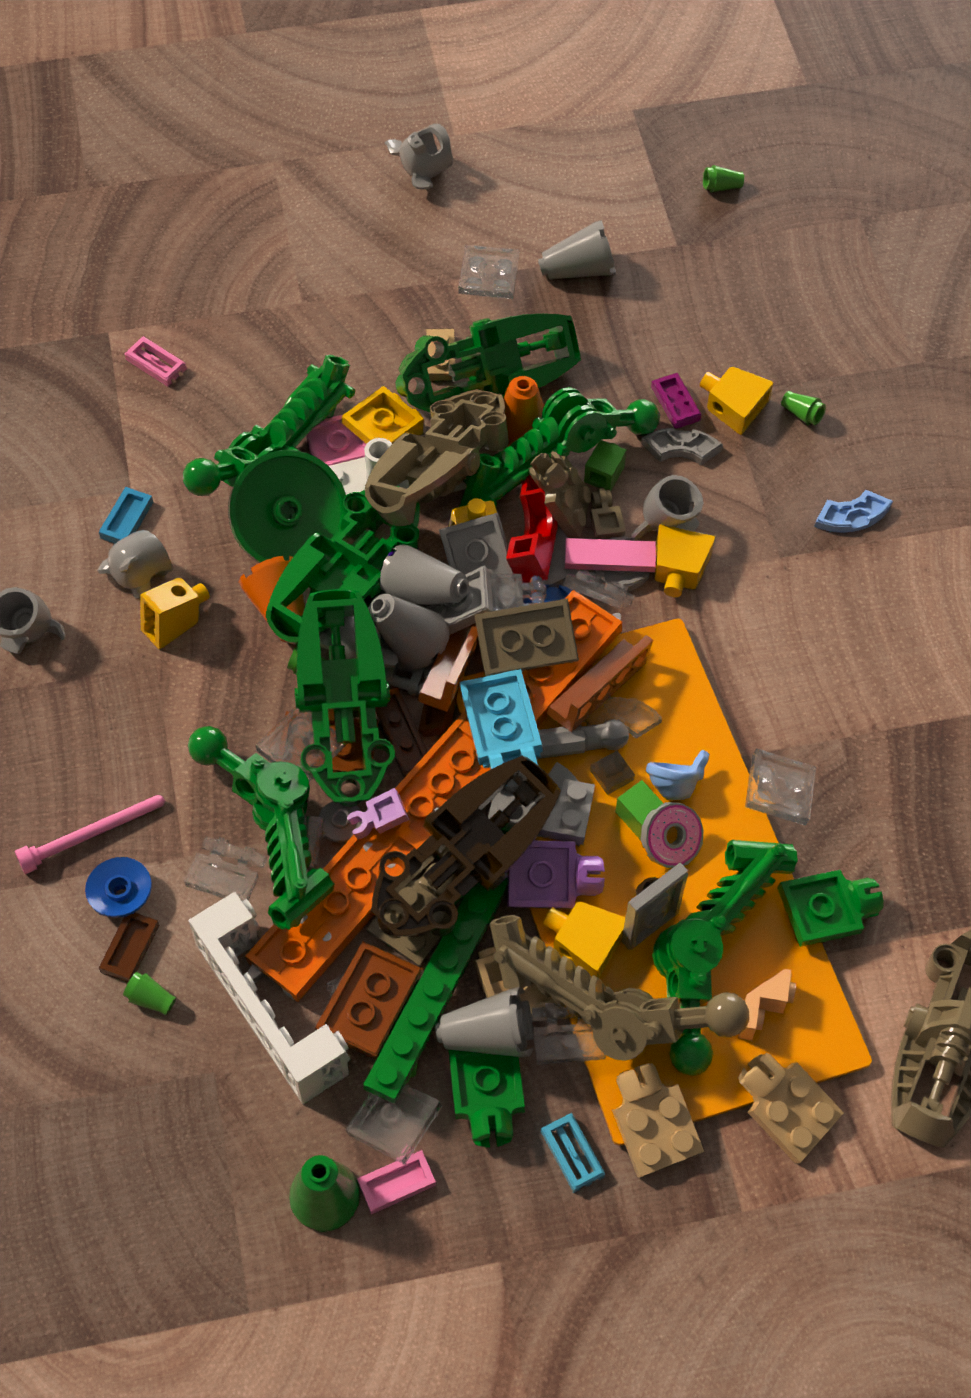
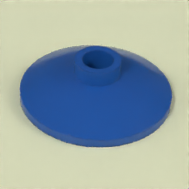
M116 857L108 859L94 868L87 879L85 894L88 903L97 913L111 918L125 917L133 914L146 903L151 893L152 881L148 870L142 863L128 857ZM118 890H126L123 894L116 895Z

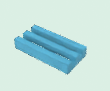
M572 1113L541 1128V1133L573 1193L579 1191L583 1186L587 1187L593 1181L605 1177V1172ZM568 1124L594 1172L588 1174L563 1126ZM553 1131L557 1132L581 1177L580 1179H576L552 1134Z

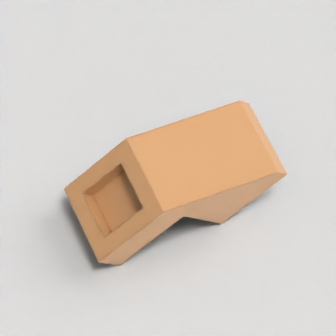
M782 970L746 995L745 1002L749 1008V1023L746 1029L739 1034L738 1038L752 1041L756 1029L762 1030L765 1011L783 1014L787 1002L793 1003L796 983L790 982L792 970Z

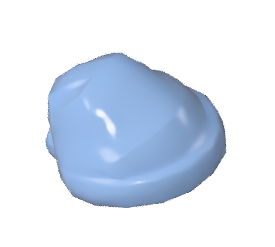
M701 750L692 765L650 762L646 766V772L649 774L654 787L665 799L671 801L684 800L691 797L697 781L703 779L704 768L710 755L707 751Z

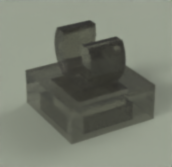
M618 751L609 754L590 766V772L607 795L632 782L635 777L634 772Z

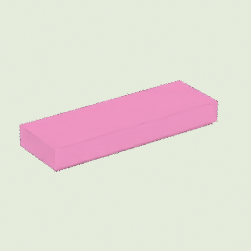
M566 538L565 569L655 572L656 541Z

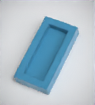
M125 487L99 530L100 539L115 544L122 538L137 532L153 504L152 496Z

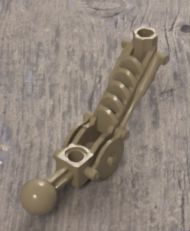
M515 915L503 916L494 919L490 923L496 949L494 959L499 963L504 988H524L531 986L533 983L536 984L542 994L548 998L552 996L557 1004L561 1007L566 1006L576 1017L581 1015L585 1023L593 1028V1037L597 1047L605 1055L615 1060L626 1061L636 1058L646 1045L676 1043L684 1029L709 1027L718 1036L730 1038L744 1031L749 1023V1008L745 1000L735 993L724 992L718 994L708 1002L707 1006L680 1008L678 997L653 999L650 994L634 988L614 992L610 987H606L595 975L591 977L583 967L577 966L576 968L573 961L568 957H561L559 952L553 947H546L545 943L538 937L534 936L531 938L526 935L525 930H523L521 917Z

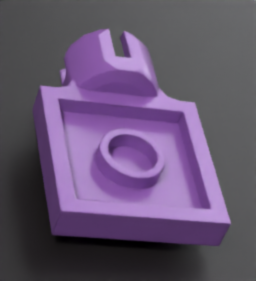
M534 840L508 871L507 907L573 909L577 896H596L602 893L605 878L587 877V874L598 875L600 872H605L603 859L598 856H581L577 854L575 842Z

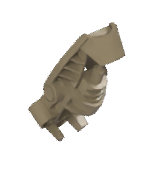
M476 389L455 395L446 400L437 401L430 406L431 428L425 433V437L404 433L385 451L368 477L365 485V497L387 523L394 526L410 525L414 520L416 502L429 503L439 496L445 497L452 493L456 486L462 483L467 476H472L477 472L480 466L479 450L482 447L498 453L508 446L509 438L502 395ZM408 480L409 487L407 489L397 487L403 481Z
M971 930L959 936L951 944H940L935 947L925 967L926 974L931 981L935 982L933 995L928 1008L916 1003L914 1007L911 1006L903 1025L905 1031L898 1049L892 1079V1126L916 1139L944 1148L953 1139L971 1116V987L968 989L961 987L957 1000H951L963 964L971 966ZM937 960L946 961L950 968L941 967ZM928 1062L937 1066L932 1077L935 1083L930 1097H923L921 1104L918 1105L911 1102V1098L924 1064ZM954 1073L959 1075L960 1079L948 1114L944 1116L941 1114L943 1104L939 1103V1099L944 1085H949Z

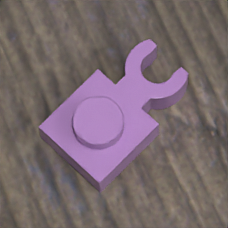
M395 788L366 801L367 811H354L347 816L348 821L352 825L362 822L359 828L352 830L357 839L368 836L374 827L381 834L409 820L400 795Z

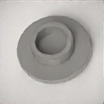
M334 801L327 804L321 810L318 817L319 829L322 835L333 842H347L354 835L352 830L359 828L362 822H357L352 825L348 821L347 816L354 811H361L357 805L345 807Z

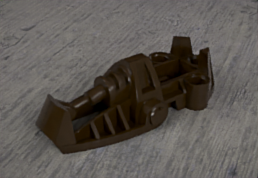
M522 755L485 772L456 792L441 807H436L425 818L423 825L431 836L419 848H414L407 855L398 851L388 852L380 861L379 876L374 888L371 912L378 918L380 929L387 935L398 937H422L430 933L441 937L450 934L455 928L458 917L455 905L479 884L487 891H490L491 889L495 890L508 877L507 873L510 868L530 847L544 827L561 792L553 779L536 763ZM513 779L519 786L512 794L515 799L503 811L499 809L489 819L481 810ZM533 802L537 803L506 834L501 831L511 821L509 817L521 805L528 807ZM439 856L440 860L423 875L427 883L437 890L453 874L457 877L437 899L434 898L423 910L417 913L398 892L432 860ZM390 864H398L402 867L403 873L395 877L390 876L385 871V868ZM390 910H395L401 913L403 919L399 923L392 924L386 921L384 915ZM438 911H444L450 916L451 921L441 925L434 921L432 915Z

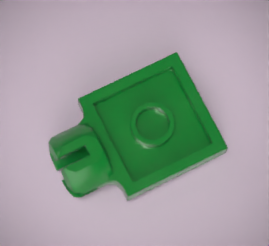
M841 869L783 881L777 887L800 947L861 934L864 930L862 919L878 916L884 906L882 891L871 893V889L879 887L875 879L867 877L853 881L847 880L843 876Z
M449 1050L455 1118L466 1119L471 1123L472 1140L479 1147L490 1148V1131H495L497 1147L508 1144L513 1138L512 1116L525 1112L519 1057Z

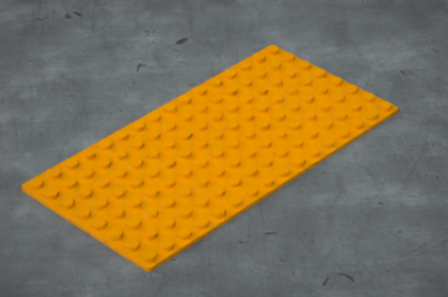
M678 618L619 634L588 669L589 671L623 639L633 646L645 635L653 639L646 664L580 724L582 726L597 725L611 719L621 721L628 728L629 732L628 742L623 748L618 750L604 748L588 750L581 754L542 759L536 758L538 766L547 774L558 762L567 768L579 782L595 784L584 845L580 844V846H577L575 844L577 854L581 856H598L603 859L605 872H600L598 875L587 874V877L605 878L602 893L596 896H577L575 904L577 902H584L626 917L628 902L636 896L638 885L650 877L660 878L672 869L651 861L647 856L646 849L642 846L641 840L615 812L617 798L641 780L663 803L684 804L692 808L701 819L704 830L703 844L698 855L689 864L684 865L688 870V876L679 913L632 950H628L621 942L599 977L604 985L610 987L614 992L627 988L640 989L650 994L653 999L667 998L666 978L655 967L652 956L655 941L660 933L668 927L686 919L691 913L699 912L700 910L696 906L702 901L710 900L706 896L710 890L721 888L717 885L721 878L736 874L737 871L729 870L727 864H725L727 843L731 840L779 843L685 624ZM483 671L465 676L462 681L485 677V673ZM459 686L456 705L461 715L465 711V706ZM547 716L538 727V730L563 726L550 716ZM701 750L707 751L710 756L704 768V777L702 780L697 781L695 790L690 798L673 801L665 799L654 787L649 774L646 772V766L650 762L692 765ZM674 826L667 832L666 838L669 844L673 843L677 838V829ZM538 836L535 838L537 841H560ZM772 873L770 876L776 880L775 883L770 887L761 888L766 891L764 896L752 900L756 905L753 909L742 912L746 915L743 921L732 923L736 927L732 933L721 936L724 947L723 955L718 965L711 970L712 998L718 994L728 992L735 993L745 1000L749 992L782 970L789 969L792 970L790 982L796 983L793 1003L787 1002L783 1014L765 1011L762 1030L756 1029L752 1041L738 1038L739 1034L728 1038L718 1036L709 1027L701 1028V1034L711 1043L714 1054L712 1063L700 1075L690 1076L680 1073L672 1065L669 1055L672 1043L646 1045L636 1058L626 1061L615 1060L605 1055L597 1047L593 1037V1028L585 1023L581 1015L576 1017L565 1006L599 1105L615 1145H625L612 1112L613 1109L621 1106L623 1102V1097L616 1081L617 1076L624 1071L634 1070L635 1067L643 1064L652 1063L656 1067L661 1082L665 1087L679 1085L693 1123L754 1103L752 1095L740 1084L739 1075L743 1069L747 1072L751 1070L748 1063L760 1054H771L783 1068H787L791 1063L797 1062L817 1084L870 1066L872 1058L822 942L799 946L777 889L780 882L794 879L792 873ZM529 908L540 939L545 943L546 947L551 946L554 948V939L557 932L543 925L551 908ZM557 909L568 916L572 909ZM708 1002L701 1004L700 1007L707 1006Z

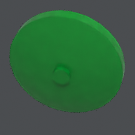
M296 450L270 452L252 461L236 478L228 500L230 528L239 546L256 562L261 563L277 556H283L285 561H289V556L294 557L297 551L314 533L318 532L328 539H331L341 527L343 499L346 493L334 471L317 457Z

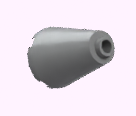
M602 220L590 224L543 251V258L538 259L542 276L548 274L549 279L616 274Z
M396 546L393 549L397 551L393 556H387L384 560L380 575L381 590L386 591V594L413 604L459 603L469 591V582L464 573L411 546Z
M381 594L371 602L369 612L374 625L391 651L397 654L398 661L411 669H420L432 664L433 661L431 659L437 653L442 654L449 640V626L437 612L390 594Z
M521 987L512 988L442 1015L440 1022L436 1023L438 1043H443L447 1050L530 1057L533 1048L527 1049V1040L533 1039V1023L528 1000L521 1001L519 995L525 993L524 989Z

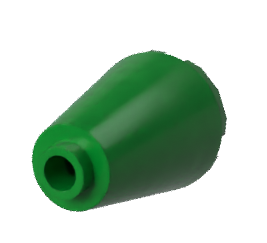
M324 1155L313 1156L304 1163L292 1181L289 1192L290 1206L298 1221L304 1226L320 1232L337 1230L352 1219L360 1201L358 1181L352 1171L345 1165Z

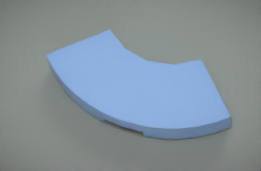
M865 490L860 497L848 502L827 500L814 527L841 533L859 531L880 521L888 513L893 501L868 490Z

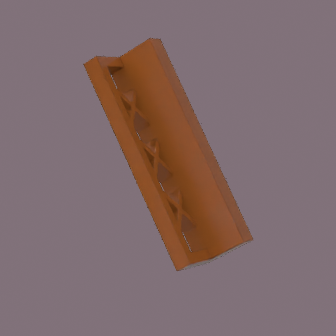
M476 623L449 635L445 650L442 654H438L420 691L419 702L448 712L460 686L459 682L463 680L479 645Z
M645 635L634 646L623 639L548 708L547 715L570 732H573L646 664L653 639Z

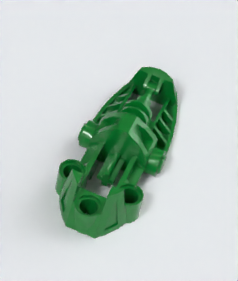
M535 313L510 316L497 320H491L490 318L472 322V325L469 326L471 336L450 344L439 336H422L415 344V351L407 354L398 368L400 375L397 377L395 385L397 392L406 398L408 404L429 413L430 406L433 403L476 389L500 394L504 398L509 383L519 376L532 378L537 383L538 388H541L566 373L581 361L572 316ZM549 329L548 333L542 335L543 339L529 344L527 341L521 343L516 341L518 338ZM431 342L436 346L433 356H430L428 353V346ZM545 348L546 352L554 350L556 359L522 367L520 357L530 355V351ZM461 358V362L449 365V376H452L453 382L469 378L470 381L433 392L427 368L445 363V360ZM414 378L417 386L411 393L408 384Z
M365 490L347 494L343 499L342 522L337 533L331 539L318 532L311 535L281 574L266 610L267 622L273 632L279 638L298 646L303 614L301 616L297 615L286 607L308 588H310V593L334 589L357 590L360 592L363 600L367 596L375 598L380 595L381 591H383L380 587L382 566L388 554L392 551H397L393 548L399 545H408L418 550L419 501L416 502L413 523L406 526H394L387 523L370 505L365 497ZM383 523L391 527L390 537L387 540L382 537L379 541L374 536L373 531H365L368 527L376 531ZM325 617L318 618L320 633L327 628Z
M334 589L310 593L299 631L297 688H294L295 708L299 709V713L311 712L314 744L304 748L301 754L300 766L307 776L315 779L325 794L335 803H340L345 807H353L361 801L369 800L382 781L385 771L391 767L395 758L394 746L386 739H379L375 707H387V703L390 702L389 683L386 682L384 660L376 627L360 592L357 590ZM344 616L354 617L356 658L346 659L345 646L341 645L340 627L345 626ZM325 617L326 628H331L332 646L329 647L330 660H321L318 618ZM354 718H359L363 770L333 773L329 720L335 721L336 743H342L343 745L356 742ZM376 749H382L387 753L388 760L383 763H377L372 759L371 752ZM311 754H318L323 758L324 764L321 767L312 768L307 764L306 758ZM346 783H353L358 787L359 794L352 798L347 797L342 793L341 787Z

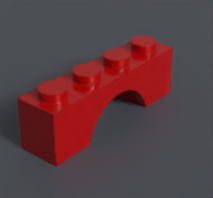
M531 475L522 483L520 492L525 520L524 535L510 538L506 557L519 585L548 580L558 529L557 521L544 504L545 491L537 486Z

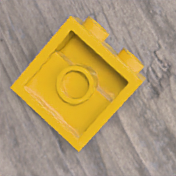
M382 386L343 414L342 424L366 444L375 438H384L393 444L404 433L419 436L423 434L424 418L416 409H412L404 403L399 395L392 393L385 386Z

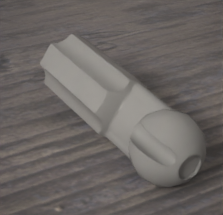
M611 719L603 724L579 725L572 732L565 727L541 729L538 731L543 752H540L541 756L536 758L542 759L581 754L588 750L604 748L618 750L623 748L628 742V728L621 721Z

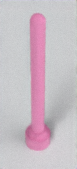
M156 795L38 848H35V846L30 848L24 846L15 850V854L26 875L37 870V866L42 864L41 860L162 807L165 800L161 795Z

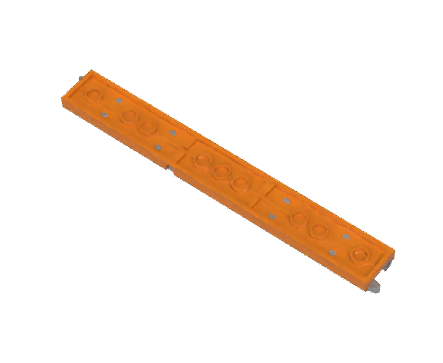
M572 590L565 599L568 598L579 661L522 671L537 728L547 718L549 706L588 671L622 632L620 613H608L575 590ZM466 710L395 788L400 795L409 820L381 834L374 827L369 835L362 839H357L353 835L323 868L324 871L329 873L331 880L335 884L333 892L302 918L299 926L292 927L290 930H281L273 924L245 955L248 964L251 965L248 974L254 983L266 975L281 986L287 996L299 1002L374 916L371 912L372 897L379 876V865L382 857L392 851H398L407 855L414 848H419L431 836L423 827L425 818L436 807H441L469 782L490 770V767L483 768V765H479ZM390 864L385 868V871L390 876L395 877L403 873L402 867L398 864Z

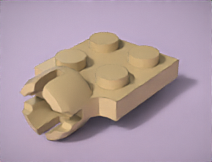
M760 1054L748 1063L751 1070L747 1072L743 1069L739 1075L740 1084L752 1095L754 1101L748 1113L794 1163H801L844 1112L797 1062L791 1063L787 1068H783L771 1054Z
M652 1063L637 1066L634 1070L624 1071L617 1076L616 1081L623 1097V1102L621 1106L613 1109L612 1112L637 1177L645 1176L704 1152L679 1085L665 1087L661 1082L656 1067Z

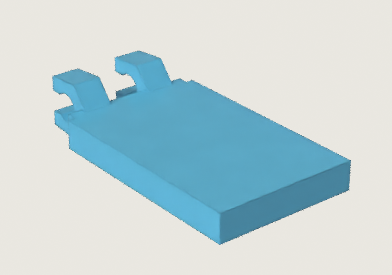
M519 669L459 682L479 765H483V768L490 767L491 770L522 755L537 764L536 757H540V752H543L542 742L522 670Z

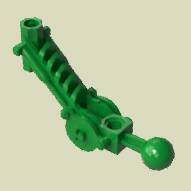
M325 355L324 362L320 368L311 364L307 368L308 376L288 397L284 407L265 428L255 425L251 432H244L237 436L228 449L218 450L214 456V459L219 462L217 465L212 460L205 458H195L189 462L183 470V483L186 489L197 496H209L217 490L221 481L232 487L238 475L247 465L267 453L280 450L300 451L296 447L306 435L326 418L333 417L337 405L345 397L351 399L355 395V388L344 383L350 367L349 361L342 357Z
M567 387L560 389L547 400L543 407L542 416L533 420V429L494 456H490L487 453L480 454V466L477 472L472 476H467L463 481L466 484V489L459 507L468 505L469 501L475 498L482 499L484 502L494 501L496 507V501L526 480L530 475L529 468L532 467V460L541 453H547L551 459L552 451L566 457L570 451L576 453L588 451L595 447L602 439H613L617 434L616 427L627 426L630 432L640 436L650 434L659 425V410L653 402L646 399L631 402L626 410H617L606 398L586 399L576 388Z
M211 726L196 729L190 736L187 745L191 758L196 763L205 766L218 764L232 774V791L253 806L252 815L254 821L261 829L265 830V841L268 843L267 854L270 856L269 868L272 870L271 881L274 883L273 895L279 897L268 909V914L272 918L273 924L281 930H290L292 927L299 926L301 919L332 893L335 885L329 873L322 868H312L307 873L312 856L308 850L310 844L309 839L306 837L307 827L304 824L310 792L306 773L299 766L289 762L279 761L270 763L257 753L244 761L228 749L227 738L220 729Z
M741 840L729 841L725 851V864H727L729 870L737 871L736 874L723 877L717 882V885L721 888L712 889L708 892L706 896L710 900L702 901L696 906L700 910L699 912L691 913L686 919L679 921L660 933L653 947L654 965L659 973L666 978L667 998L678 997L680 1008L700 1007L701 1004L712 999L711 970L718 965L723 955L724 947L721 936L732 933L736 929L732 923L743 921L746 915L742 912L754 908L756 903L752 900L759 899L766 893L761 888L770 887L775 883L776 880L770 876L772 873L791 874L795 872L798 858L797 850L794 849L793 844ZM701 1028L684 1029L677 1042L671 1044L669 1052L672 1065L680 1073L690 1076L700 1075L706 1071L712 1063L714 1054L711 1043L701 1034Z

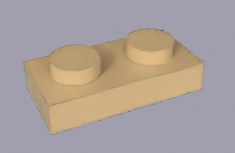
M426 329V336L442 337L448 344L455 342L454 329ZM431 342L428 346V353L430 356H433L436 346ZM455 359L445 360V363L428 367L430 381L452 380L448 370H450L449 365L455 363Z

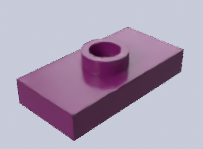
M678 372L652 381L651 388L674 429L701 421L702 414Z

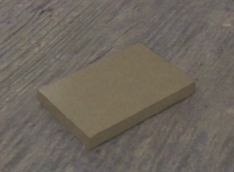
M568 598L474 615L485 676L519 669L525 671L579 661Z

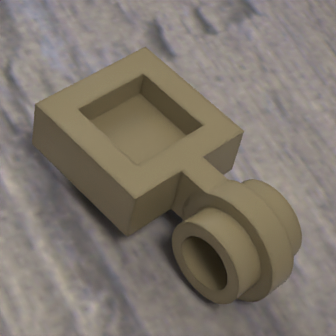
M602 487L591 492L593 509H591L590 518L595 539L607 540L612 537L625 536L626 529L620 506L612 507L611 491L605 490Z

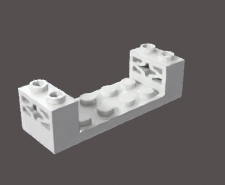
M233 892L188 920L196 946L300 1102L305 1104L349 1075L347 1062L350 1061V1058L346 1052L348 1046L342 1035L338 1031L332 1033L327 1024L294 1044L293 1039L284 1026L280 1029L278 1028L274 1020L276 1015L265 999L260 1001L255 992L258 989L248 973L242 974L238 967L240 963L237 957L258 942L256 931L260 928L254 918L257 915L247 899L241 901L236 892Z

